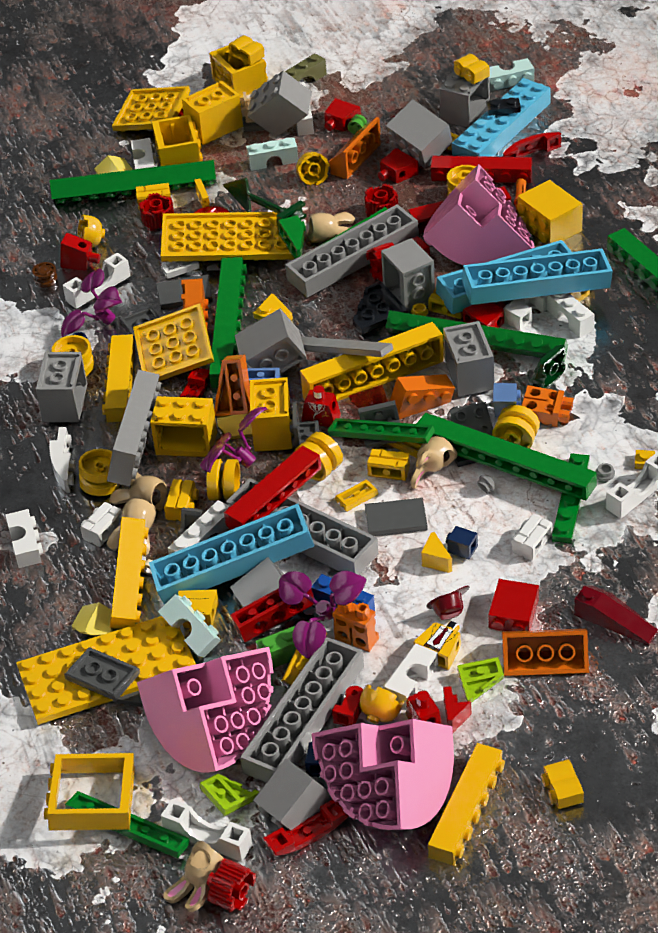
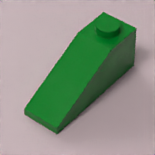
M298 215L278 220L279 235L294 259L302 256L304 231H306L304 221H301Z

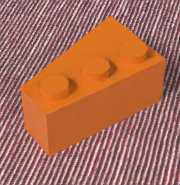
M202 278L181 280L183 294H181V299L183 300L182 309L200 303L208 332V322L206 321H209L207 310L209 309V300L205 299Z
M246 355L227 356L222 360L218 391L215 398V417L248 414L250 412V384Z
M446 374L397 377L390 401L395 400L399 419H403L450 403L455 386Z

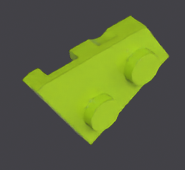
M498 657L457 665L466 701H471V703L504 679Z
M220 774L200 782L201 791L224 816L254 802L253 800L259 793L255 789L252 792L242 788L241 783L231 781Z

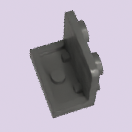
M395 400L358 409L360 420L400 423ZM364 439L366 448L398 442Z
M292 402L293 408L289 409L290 420L293 421L289 423L290 432L294 433L292 435V445L297 448L312 433L319 432L318 420L299 422L297 403Z
M474 402L468 406H456L449 410L447 414L449 421L492 435L493 426L486 402Z

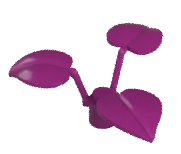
M101 268L91 272L81 283V290L84 293L91 291L97 300L93 306L96 314L81 313L79 309L69 313L61 326L62 337L77 331L83 325L85 316L94 318L96 321L100 319L105 325H109L114 321L115 314L109 308L122 303V300L114 286L103 290L99 297L96 294L95 288L101 286L104 281V272Z
M257 407L251 410L240 422L238 432L245 447L239 446L235 450L227 444V441L232 437V434L227 432L210 449L201 461L200 467L210 473L212 465L221 453L233 459H238L239 463L245 468L252 465L256 457L249 451L251 447L243 435V430L259 414L268 409L266 407ZM225 447H227L229 450H231V451L233 452V454L230 453V452H228V451H226V450H224Z
M292 571L280 577L279 595L283 602L288 605H297L303 600V597H306L316 605L315 611L320 616L311 618L309 623L300 621L293 629L292 638L294 645L304 657L310 659L322 646L326 638L325 627L320 622L315 621H329L334 618L332 615L336 609L334 600L338 605H348L353 602L366 584L367 579L364 576L351 571H341L335 574L329 585L330 590L333 592L330 594V603L326 600L317 602L307 594L312 587V582L304 573Z

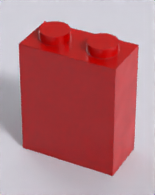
M499 579L488 614L489 629L507 632L530 631L539 601V585Z

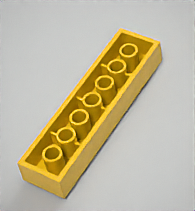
M433 322L379 341L382 343H392L393 350L383 357L343 354L300 370L303 399L305 400L309 390H313L315 386L321 385L324 387L325 392L334 393L337 401L396 380L397 377H404L444 362L443 334Z

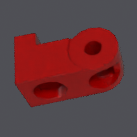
M354 685L346 689L342 705L335 704L332 710L333 723L342 726L356 724L362 711L360 697L363 689Z

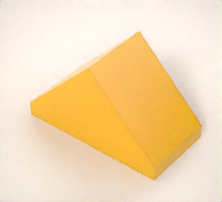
M432 532L421 552L422 566L450 573L452 572V557L436 533Z

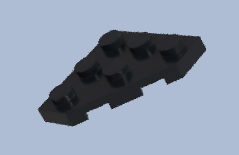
M379 281L365 287L364 296L359 302L356 315L353 317V325L361 334H365L386 325L389 310L408 313V309Z

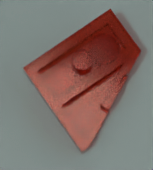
M383 385L348 395L350 402L358 408L388 402Z

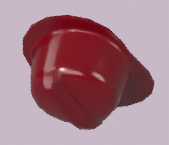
M467 585L451 593L434 598L426 607L433 609L436 615L443 621L456 618L463 611L462 595L469 590L470 586Z

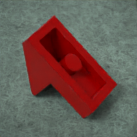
M452 686L443 687L447 726H452V733H454L471 716V701L458 702L457 694L453 695Z

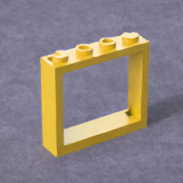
M134 753L55 754V761L50 764V775L52 778L48 779V790L50 793H46V806L48 808H44V819L48 820L49 831L130 829L135 775ZM123 772L120 808L57 809L61 773Z

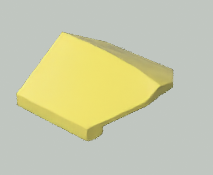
M109 155L94 168L97 174L133 170L124 158Z
M247 414L217 417L218 427L224 434L227 432L232 434L229 440L241 438L238 432L239 424ZM251 423L243 430L244 437H252Z
M100 602L82 606L72 624V629L91 636L112 632L114 628H110L111 609Z

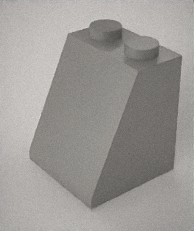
M267 557L230 587L234 593L232 597L239 606L245 607L278 589L279 579L284 573Z
M286 758L253 801L260 806L257 810L267 818L270 815L273 816L271 821L282 828L285 825L288 829L292 830L319 811L320 806L333 799L323 786Z

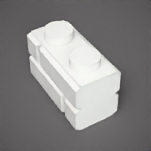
M106 502L99 508H95L88 520H84L81 524L82 538L101 547L120 525L122 510Z
M534 514L528 520H524L518 533L515 532L511 537L513 553L531 561L534 560L552 536L553 523L544 518L541 519V517Z

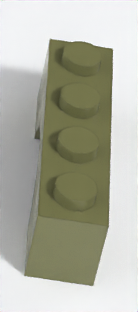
M314 53L285 72L298 82L304 77L317 81L327 75L326 59Z

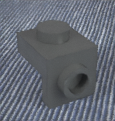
M182 508L181 528L178 531V536H181L202 516V509Z

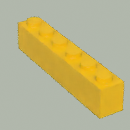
M133 334L112 335L111 343H108V353L110 355H107V365L109 367H106L107 379L104 380L106 392H103L105 404H102V414L106 415L107 422H122L130 397L135 357Z
M122 517L110 628L122 629L128 626H135V623L140 621L141 611H137V606H141L142 594H139V589H143L144 577H140V572L145 570V560H142V556H146L147 544H143L144 539L147 540L149 529L145 527V519Z
M477 743L428 843V858L454 866L457 858L462 857L464 843L466 840L469 841L472 836V827L480 819V810L488 802V793L496 785L498 772L501 773L503 771L505 760H502V750Z

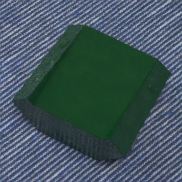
M564 344L556 345L540 359L529 380L531 386L549 388L564 373L566 364L563 363L566 355Z

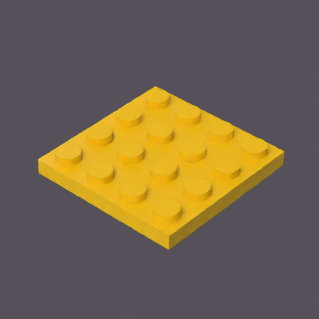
M189 86L131 89L112 124L113 131L153 130L152 121L177 117L183 107L182 98L187 97L190 93Z
M200 303L133 327L141 370L160 374L159 381L214 362Z

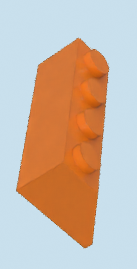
M375 117L365 124L330 159L329 165L332 175L348 179L381 145L379 117Z
M586 629L502 632L504 676L589 673L588 635Z

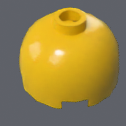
M307 152L298 159L296 173L305 184L319 185L328 177L327 173L330 165L322 154Z
M81 215L83 220H79L77 236L90 241L92 248L100 243L101 239H104L105 229H102V224L96 217Z
M365 685L360 697V707L362 712L367 715L366 719L373 724L394 720L399 715L404 702L396 701L397 696L381 687H377L374 690L370 689L371 685Z

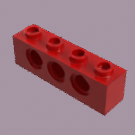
M278 588L230 614L236 631L245 643L314 605V603L303 597L299 604L288 605L280 598ZM310 589L307 592V594L314 599L312 590Z

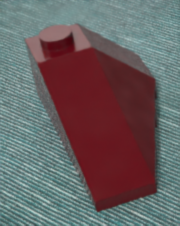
M584 585L574 599V616L649 646L658 633V629L615 595L603 589Z

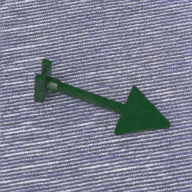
M247 178L223 184L225 189L247 212H252V201L277 213V226L280 219L298 215L300 220L307 217L302 211L305 202L300 200L289 208L277 206L250 193Z

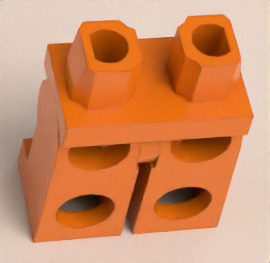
M527 385L522 406L532 410L542 424H552V427H557L559 422L569 423L574 398L564 397V391L562 390L557 392L552 389Z
M352 602L348 605L337 604L336 609L332 613L334 617V639L349 645L353 643L354 647L370 652L379 639V632L375 631V611L369 609V605L365 603H359L358 605ZM344 632L347 635V637H344L341 634ZM360 640H364L366 644L361 643Z

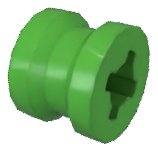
M359 114L354 115L348 124V130L355 135L357 131L367 124L366 118Z

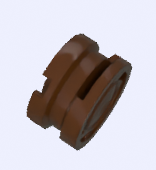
M41 262L32 269L36 286L47 288L56 284L55 281L58 280L54 264Z

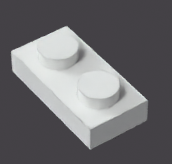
M198 261L165 262L161 264V269L167 279L199 269Z

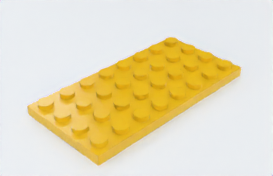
M275 212L163 214L161 262L222 261V258L243 257V260H293L294 257L279 235L276 218L278 214Z
M162 616L16 662L38 725L113 701L65 679L64 674L89 647L140 669L138 677L121 696L139 691L137 685L139 681L172 669L196 665L190 649L184 641L185 638L180 627L170 626Z

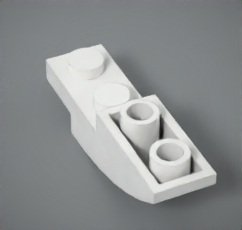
M59 427L57 440H51L49 444L50 457L57 482L66 493H70L71 485H74V475L72 473L76 471L75 460H72L68 447L72 444L71 434H68L66 427Z

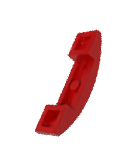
M547 132L521 139L508 147L503 152V157H524L542 149L549 152L560 148L561 133Z
M193 369L187 377L188 384L179 397L202 398L210 379V370Z
M331 800L320 806L319 813L308 818L294 829L285 831L283 828H280L263 837V841L275 856L292 853L323 838L345 821L349 815L343 811L344 808L338 802Z

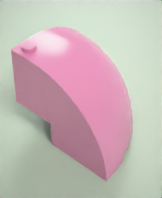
M479 164L443 201L429 220L423 234L424 240L428 245H432L441 254L461 265L485 263L534 248L533 241H529L531 234L528 232L522 217H517V209L510 200H505L506 196L502 189L495 188L492 182L493 179Z
M266 647L223 656L205 663L172 669L137 682L148 722L158 741L172 758L186 768L207 773L227 768L236 763L235 761L241 757L270 714L271 705L269 701L274 689L271 686L273 665L270 649Z
M409 719L381 726L358 723L312 733L315 760L319 761L321 768L320 777L326 781L327 791L332 799L338 802L344 808L343 811L351 818L359 820L366 826L383 830H407L426 824L442 807L449 791L453 773L452 726Z

